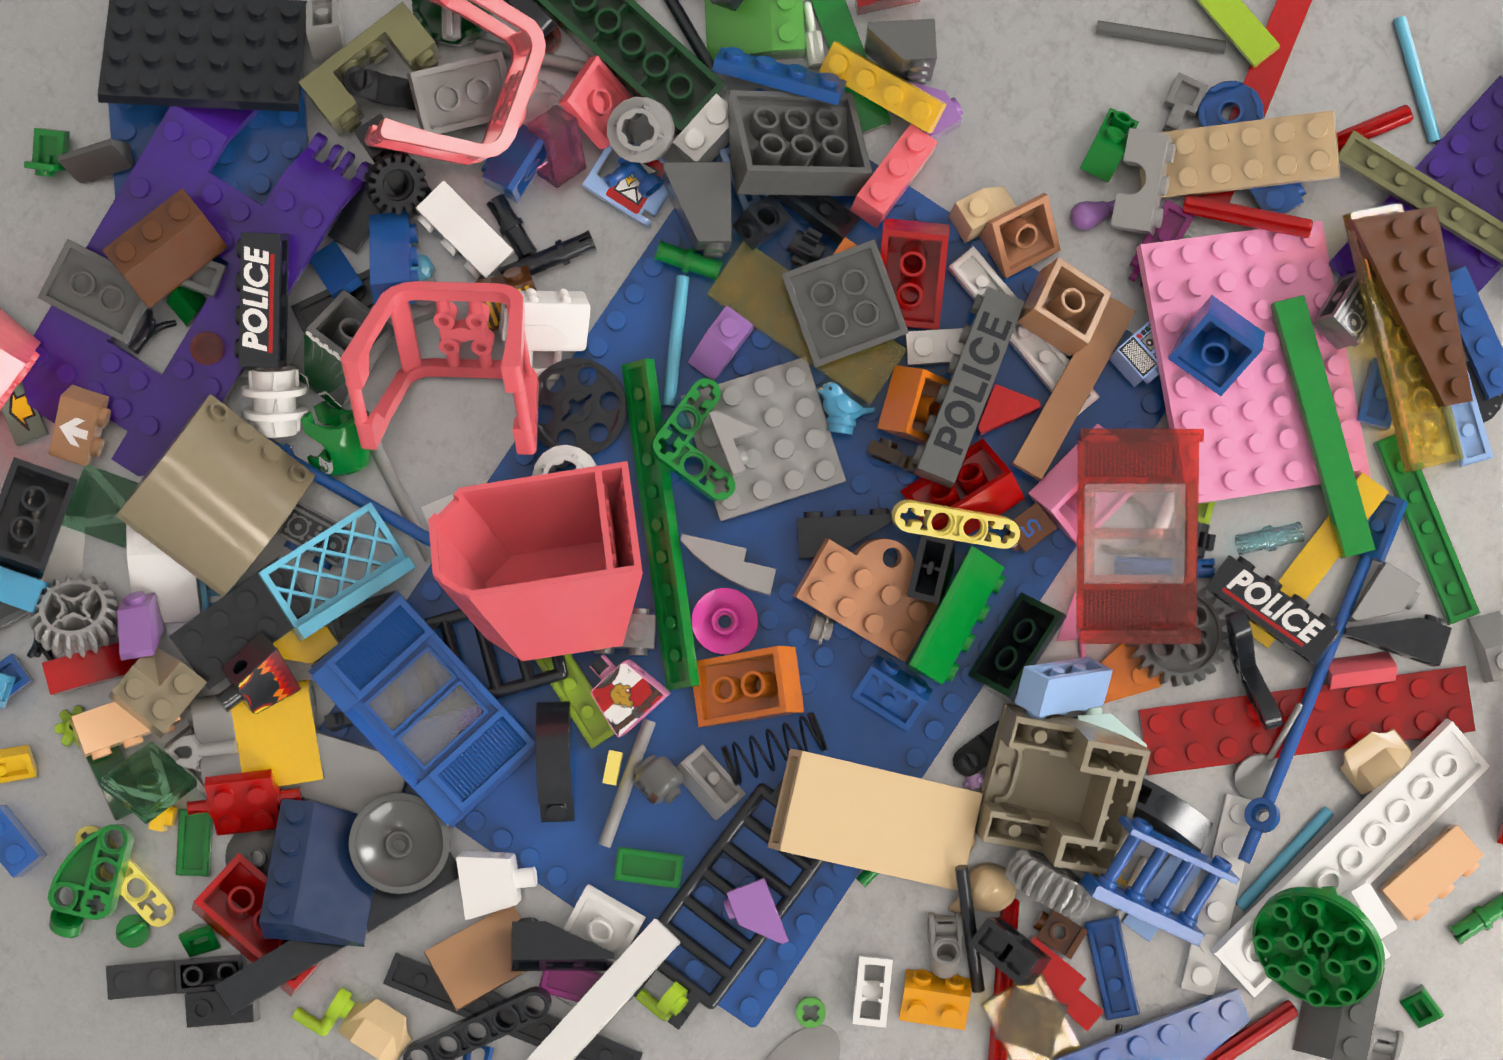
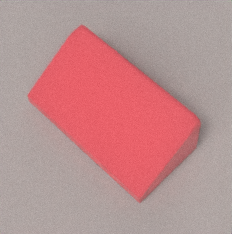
M1387 651L1335 658L1332 660L1326 676L1331 690L1396 681L1398 668Z

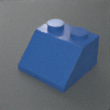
M522 124L518 128L510 147L498 156L487 158L483 164L481 171L484 173L482 176L484 183L518 203L552 150L548 135Z
M1211 295L1191 318L1170 352L1168 359L1222 396L1262 351L1265 332Z

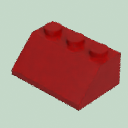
M983 438L968 447L956 481L951 488L921 477L900 491L905 500H914L993 515H1000L1025 499L1012 471ZM937 513L931 521L933 529H944L948 524V516L946 513ZM915 514L917 519L923 523L922 527L924 528V516ZM976 518L968 519L963 526L964 533L969 535L980 528V522Z

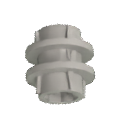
M633 97L622 101L613 109L607 122V136L611 147L620 157L630 162L648 163L657 160L669 150L674 140L675 125L670 112L663 104L651 98ZM644 114L648 116L649 124L654 127V135L651 140H646L638 146L634 144L633 136L628 133V126L631 120H637Z

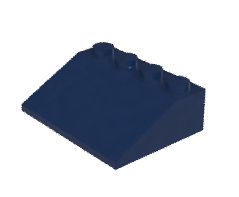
M281 800L259 920L264 938L365 947L374 887L361 878L350 858L349 835L358 814L314 801Z

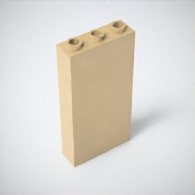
M790 749L768 848L958 891L955 867L967 865L969 854L975 846L976 836L974 832L983 793L806 751Z

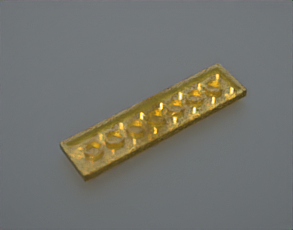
M1402 203L1351 212L1342 216L1406 473L1464 459L1451 405L1437 407L1420 373L1422 366L1415 352H1410L1405 342L1408 338L1401 324H1396L1374 280L1376 274L1368 258L1364 259L1359 250L1361 244L1355 232H1350L1345 222L1356 218L1403 212Z

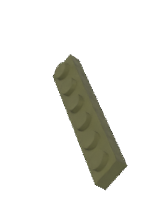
M1356 131L1351 133L1338 154L1339 164L1414 210L1437 206L1441 227L1503 264V222Z

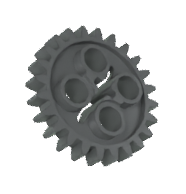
M1181 579L1174 581L1172 586L1168 580L1161 582L1160 588L1154 584L1148 587L1149 593L1145 591L1140 593L1138 597L1141 602L1135 601L1130 605L1136 613H1130L1125 616V619L1131 622L1132 626L1123 629L1124 633L1132 635V639L1127 641L1125 646H1134L1136 650L1129 656L1130 659L1140 657L1142 660L1137 669L1150 668L1147 678L1151 679L1159 674L1161 685L1167 683L1171 678L1173 687L1181 685L1182 679L1184 684L1189 686L1194 684V678L1198 682L1205 680V672L1209 675L1215 673L1217 670L1214 664L1224 662L1223 657L1218 652L1229 650V647L1222 643V640L1228 638L1227 632L1222 631V627L1226 625V619H1220L1218 616L1225 609L1224 607L1215 609L1212 606L1217 597L1214 596L1206 599L1204 596L1207 588L1205 587L1195 592V583L1193 581L1183 588ZM1157 608L1162 609L1166 613V623L1160 622L1156 617ZM1189 610L1195 612L1198 616L1197 625L1189 621ZM1151 628L1153 630L1167 632L1175 628L1176 632L1178 633H1191L1197 631L1203 632L1205 636L1202 637L1194 634H1187L1179 638L1178 634L1176 633L1151 634L1149 630ZM1156 641H1161L1166 646L1165 656L1157 652ZM1188 643H1192L1197 647V658L1189 654L1187 649Z

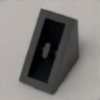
M921 535L907 597L935 604L941 603L954 571L955 540Z

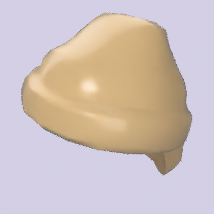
M988 862L980 863L969 870L974 910L995 913L1004 910L1013 902L1017 893V887L1007 879L1005 875L1006 868ZM959 897L948 907L949 911L961 912Z

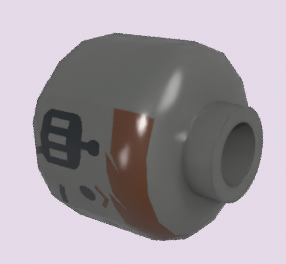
M653 754L646 758L634 771L636 774L635 786L652 804L656 805L664 801L668 805L682 793L679 787L683 782V775L666 756L655 757Z

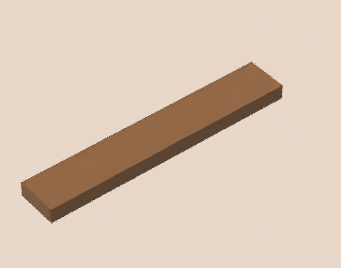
M1112 297L1109 298L1089 344L1072 355L1011 465L1039 481L1042 480L1136 312L1135 310Z

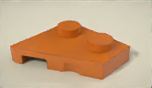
M1129 635L1100 662L1113 669L1104 703L1162 687L1158 674L1151 679L1147 678L1150 668L1137 669L1142 661L1140 657L1130 659L1129 656L1136 650L1134 646H1125V643L1132 639V635Z

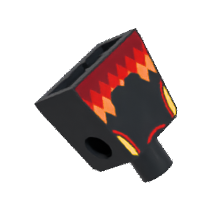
M261 632L223 667L222 671L231 685L215 697L226 712H229L243 702L253 714H258L298 692L301 688L278 649Z

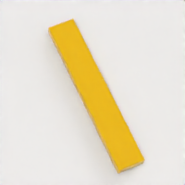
M1362 472L1356 479L1368 520L1389 491ZM1329 515L1278 580L1283 585L1281 591L1289 597L1296 594L1306 600L1340 556ZM1249 621L1253 638L1268 649L1275 639Z

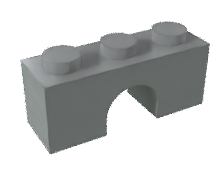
M1129 128L1123 161L1127 165L1144 169L1146 182L1144 187L1135 194L1117 193L1111 220V226L1114 229L1154 236L1155 228L1161 227L1163 209L1159 208L1161 196L1167 195L1170 177L1165 176L1168 163H1173L1176 153V144H1172L1173 139L1169 134Z

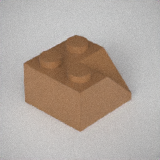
M1058 257L1040 270L1021 310L1017 323L1070 357L1089 344L1112 292Z

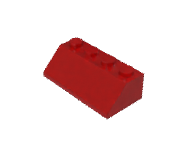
M238 853L193 901L192 911L207 924H211L217 933L253 963L290 940L264 938L259 920L267 876L243 855ZM322 962L280 986V988L292 997Z

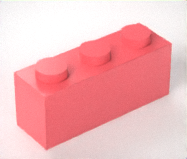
M910 124L857 194L850 211L877 229L930 159L938 141L915 125Z

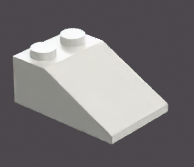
M126 524L127 561L131 593L139 591L144 592V594L155 593L163 623L189 622L202 612L199 579Z

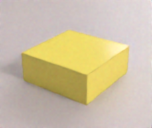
M609 750L602 783L617 786L623 757L622 752Z

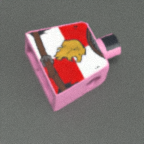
M603 654L590 665V668L601 679V682L590 691L591 695L618 737L626 735L671 694L666 687L630 659L623 661L616 667Z

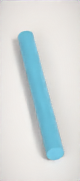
M1401 16L1393 20L1428 143H1435L1441 140V136L1406 16Z
M685 275L676 276L662 402L663 406L675 407L689 286V276Z
M1324 806L1238 898L1235 904L1245 912L1328 823L1334 814Z

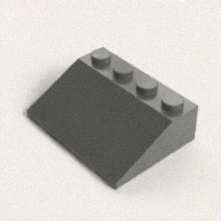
M729 90L727 95L730 166L736 194L857 196L869 180L872 169L852 93H844L839 105H834L790 92Z

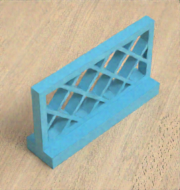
M370 502L263 569L258 575L294 628L293 632L301 642L416 568L409 556L406 557ZM367 512L375 523L373 536L354 532L357 518ZM351 523L350 531L342 529ZM378 531L381 532L384 538L377 537ZM338 533L348 536L345 554L326 550L330 535ZM353 537L371 541L368 559L349 555ZM323 541L322 548L313 547ZM376 542L389 545L396 557L387 563L372 560ZM307 550L321 553L317 571L298 567L302 553ZM325 554L344 558L340 576L322 573ZM296 558L294 566L286 565V563ZM348 560L367 564L362 579L345 578ZM371 565L380 566L370 573ZM278 568L293 571L289 589L276 587L269 574ZM297 572L316 576L312 594L294 591ZM320 577L339 581L335 596L332 598L317 596ZM343 583L352 584L342 591ZM280 592L288 594L287 601L284 600ZM292 595L311 599L308 613L299 619L296 618L290 609ZM316 600L324 602L314 609Z

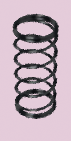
M811 711V713L808 712L807 714L810 724L801 715L799 717V725L805 751L808 752L802 720L808 727L822 752L827 751L828 747L814 712ZM783 722L782 730L788 755L790 747L785 726L798 748L804 751L791 727L786 722ZM767 728L765 734L772 766L753 735L749 736L755 772L735 741L732 743V750L736 769L727 746H721V751L734 785L737 786V784L741 785L742 783L736 748L755 778L759 776L752 740L771 771H775V762L769 734L787 762L786 754L770 729Z

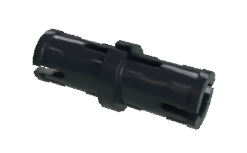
M500 194L491 199V201H488L486 205L500 226L499 232L502 237L506 236L518 259L520 260L535 253L537 248L527 235L523 227L524 222L522 218H518L514 213L505 194Z

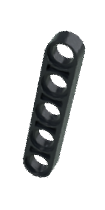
M538 986L523 990L414 1041L405 1051L403 1060H412L411 1052L413 1050H422L426 1053L428 1060H454L544 1018L551 1007V996L546 989ZM530 996L540 997L544 1001V1009L540 1011L531 1010L527 1005V998ZM503 1009L512 1011L515 1016V1022L509 1025L501 1023L497 1016L498 1012ZM480 1023L484 1026L486 1035L482 1038L473 1037L469 1033V1025ZM445 1036L453 1038L456 1041L457 1049L451 1052L445 1051L440 1046V1038Z

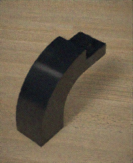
M570 701L538 702L536 705V769L541 822L575 821Z

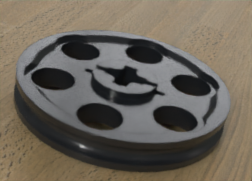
M571 358L549 366L539 375L538 409L543 405H549L554 410V418L551 422L542 424L538 421L537 437L549 449L560 446L558 444L560 432L571 430L576 436V442L573 446L582 449L592 456L608 448L618 438L626 421L627 402L622 385L610 370L592 360ZM584 368H593L597 372V380L591 386H584L579 381V374ZM553 374L562 375L565 379V386L560 392L554 393L547 388V380ZM608 392L615 393L619 398L618 406L612 411L604 410L600 404L602 396ZM592 395L582 407L585 411L582 416L575 413L567 417L572 410L570 403L573 400L580 403ZM598 423L604 424L608 429V436L602 442H595L590 437V429Z

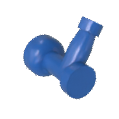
M622 157L618 159V163L621 166L612 174L609 173L604 177L606 185L612 188L617 185V182L633 174L639 182L638 192L643 198L650 197L664 183L659 175L649 174L640 163L630 162Z

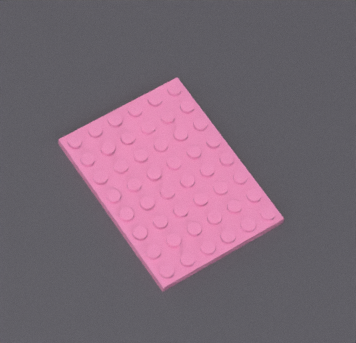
M1322 221L1313 222L1309 238L1254 229L1137 246V256L1184 506L1320 485L1270 304L1304 295L1311 321H1314L1334 288ZM1211 295L1265 332L1262 351L1222 396L1168 359L1170 352L1191 318ZM1313 325L1355 478L1357 479L1362 472L1370 477L1361 423L1357 421L1359 413L1346 347L1337 350Z

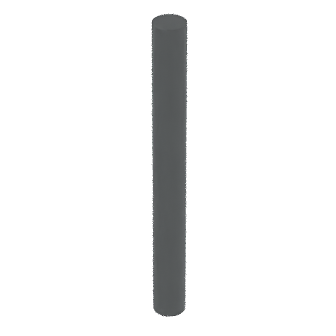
M1098 20L1096 33L1223 54L1226 48L1225 40L1101 20Z

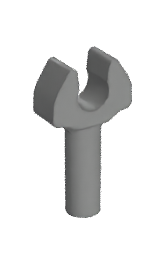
M195 733L187 734L173 744L174 747L188 746L192 750L191 757H183L176 760V764L184 768L198 767L203 756L238 752L236 740L202 743L197 739Z

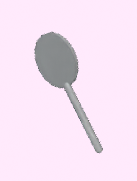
M1301 703L1296 704L1268 755H1251L1242 760L1237 766L1234 774V785L1245 798L1253 800L1263 797L1277 762L1274 757L1303 707Z

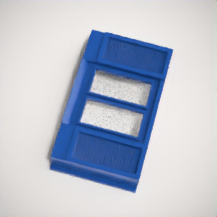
M398 590L308 671L312 675L311 678L341 709L348 719L441 820L451 828L460 822L536 752V741L529 736L432 630Z

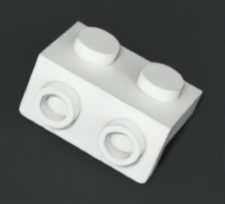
M1367 879L1339 894L1353 903L1369 918L1378 931L1380 938L1397 929L1395 922ZM1383 943L1385 959H1387L1391 955Z

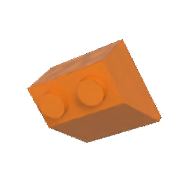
M895 365L877 428L894 436L925 444L928 436L927 433L923 432L930 414L936 416L940 406L939 403L935 402L936 396L942 383L948 385L949 380L925 369Z

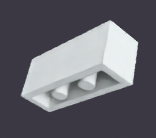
M444 180L416 207V211L420 215L416 220L429 233L435 230L443 238L439 243L452 256L459 253L467 261L463 267L476 280L480 276L490 278L498 270V267H501L514 254V250Z

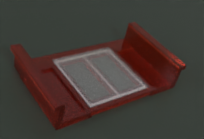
M1081 428V433H1078L1075 632L1079 636V644H1201V630L1197 627L1199 442H1204L1203 428Z

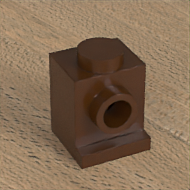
M1050 909L1048 913L1042 911L1033 926L1037 930L1034 935L1037 939L1069 959L1073 957L1088 932L1085 928L1053 909ZM1057 926H1062L1065 929V935L1060 939L1055 938L1053 935V930Z

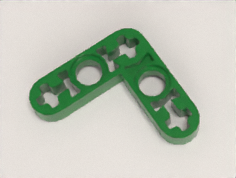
M703 378L691 386L653 438L650 450L659 462L707 498L715 502H721L728 499L734 493V478L730 473L688 443L720 399L721 391L719 385L711 379ZM707 386L711 389L709 396L713 399L712 401L706 399L701 403L698 408L704 411L701 415L698 409L692 405L700 396L697 388L703 390ZM682 411L691 413L694 417L693 427L690 429L681 428L677 423L678 413ZM668 426H670L676 434L684 436L685 439L682 441L678 436L671 444L674 452L668 451L663 454L660 452L662 445L659 443V440L665 442L673 432L667 430ZM694 457L701 462L702 470L698 475H690L685 471L684 462L687 458ZM709 468L714 471L709 475L710 478L714 481H718L721 478L726 481L724 484V488L727 490L726 493L721 491L716 494L713 491L715 485L708 479L704 484L699 482L707 474Z

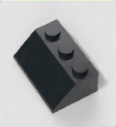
M1021 592L968 676L991 693L1012 703L1018 692L1024 666L1037 664L1067 615Z

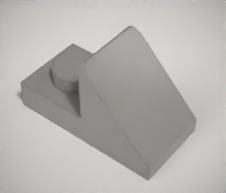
M716 410L709 412L710 420L733 478L744 474V465L748 464L749 460L743 445L736 446L735 442L757 434L758 428Z

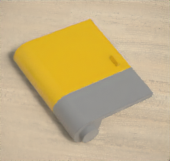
M310 679L297 681L301 688L298 692L258 714H253L243 702L229 712H226L216 699V695L194 698L191 705L186 708L188 724L194 726L197 739L202 743L236 740L238 744L237 753L203 756L200 760L203 784H205V777L267 769H272L274 781L278 786L325 779L314 718L316 698L312 681Z

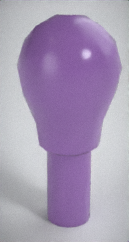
M1115 200L1107 203L1105 201L1077 203L1070 211L1072 225L1080 230H1090L1113 214Z

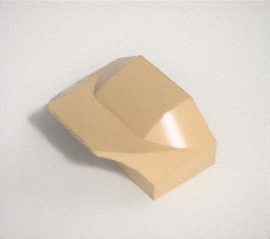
M1393 727L1385 733L1372 731L1343 753L1344 763L1340 766V770L1358 792L1363 795L1376 789L1403 770L1413 754L1412 749Z
M378 998L364 1004L356 1002L338 1029V1032L346 1039L378 1060H399L413 1039L407 1033V1017Z

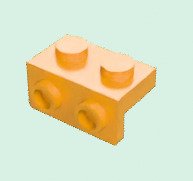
M906 969L899 1020L965 1030L971 1001L970 978H964L956 974L952 978L944 979L924 969Z

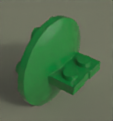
M1324 886L1321 889L1315 887H1293L1282 890L1265 902L1255 918L1252 932L1253 944L1256 955L1265 969L1266 976L1293 996L1308 1002L1312 1006L1342 1007L1357 1003L1374 990L1383 974L1385 952L1378 931L1358 907L1337 895L1334 886Z

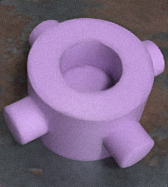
M982 772L966 777L963 787L969 788V790L981 787L985 773Z

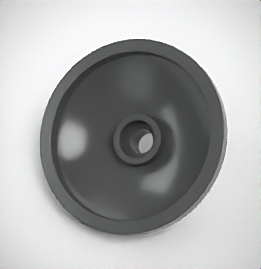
M407 793L387 794L370 802L357 815L349 835L350 858L357 873L372 887L391 894L411 893L430 884L442 871L450 848L447 825L421 797ZM397 839L402 840L405 843V848L402 851H395L392 847L393 841Z

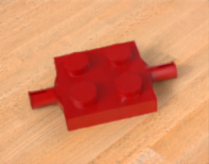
M272 769L205 777L204 784L207 794L206 800L187 801L188 815L208 813L213 819L217 836L270 830L277 827L281 800H302V793L300 788L280 790V787L274 781Z

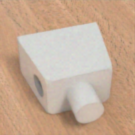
M462 851L456 857L465 920L515 906L522 899L521 888L536 887L538 884L536 868L518 869L514 853Z

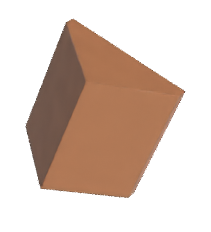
M1046 193L989 220L980 236L981 241L1005 278L1061 250Z

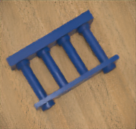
M1121 815L1118 821L1129 833L1105 874L1101 873L1098 877L1086 872L1080 883L1091 897L1199 946L1205 934L1196 925L1198 922L1196 918L1221 878L1237 885L1240 879L1231 870L1233 865L1219 855L1211 858L1152 830L1153 826L1139 817L1131 820ZM1141 840L1155 846L1154 851L1133 885L1127 886L1126 889L1118 886L1116 881ZM1170 853L1181 858V863L1158 899L1154 898L1153 901L1145 899L1143 893L1167 854ZM1196 865L1208 871L1207 876L1186 910L1180 911L1179 914L1171 911L1170 905L1193 867Z

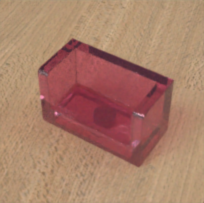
M554 105L527 124L528 130L542 139L545 144L548 161L537 167L538 176L558 188L586 169L576 117L559 106Z

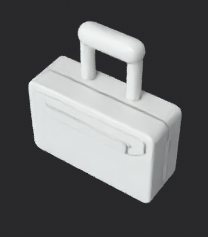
M533 288L520 291L525 303L524 329L531 367L533 351H554L553 364L562 361L563 351H584L586 349L591 307L584 292L568 291L564 288L559 291H535ZM501 303L499 333H501V339L505 345L509 317L506 304ZM533 368V369L535 370V372L537 373V376L539 377V375H540L544 370H546L547 368ZM553 374L547 381H556L561 375Z

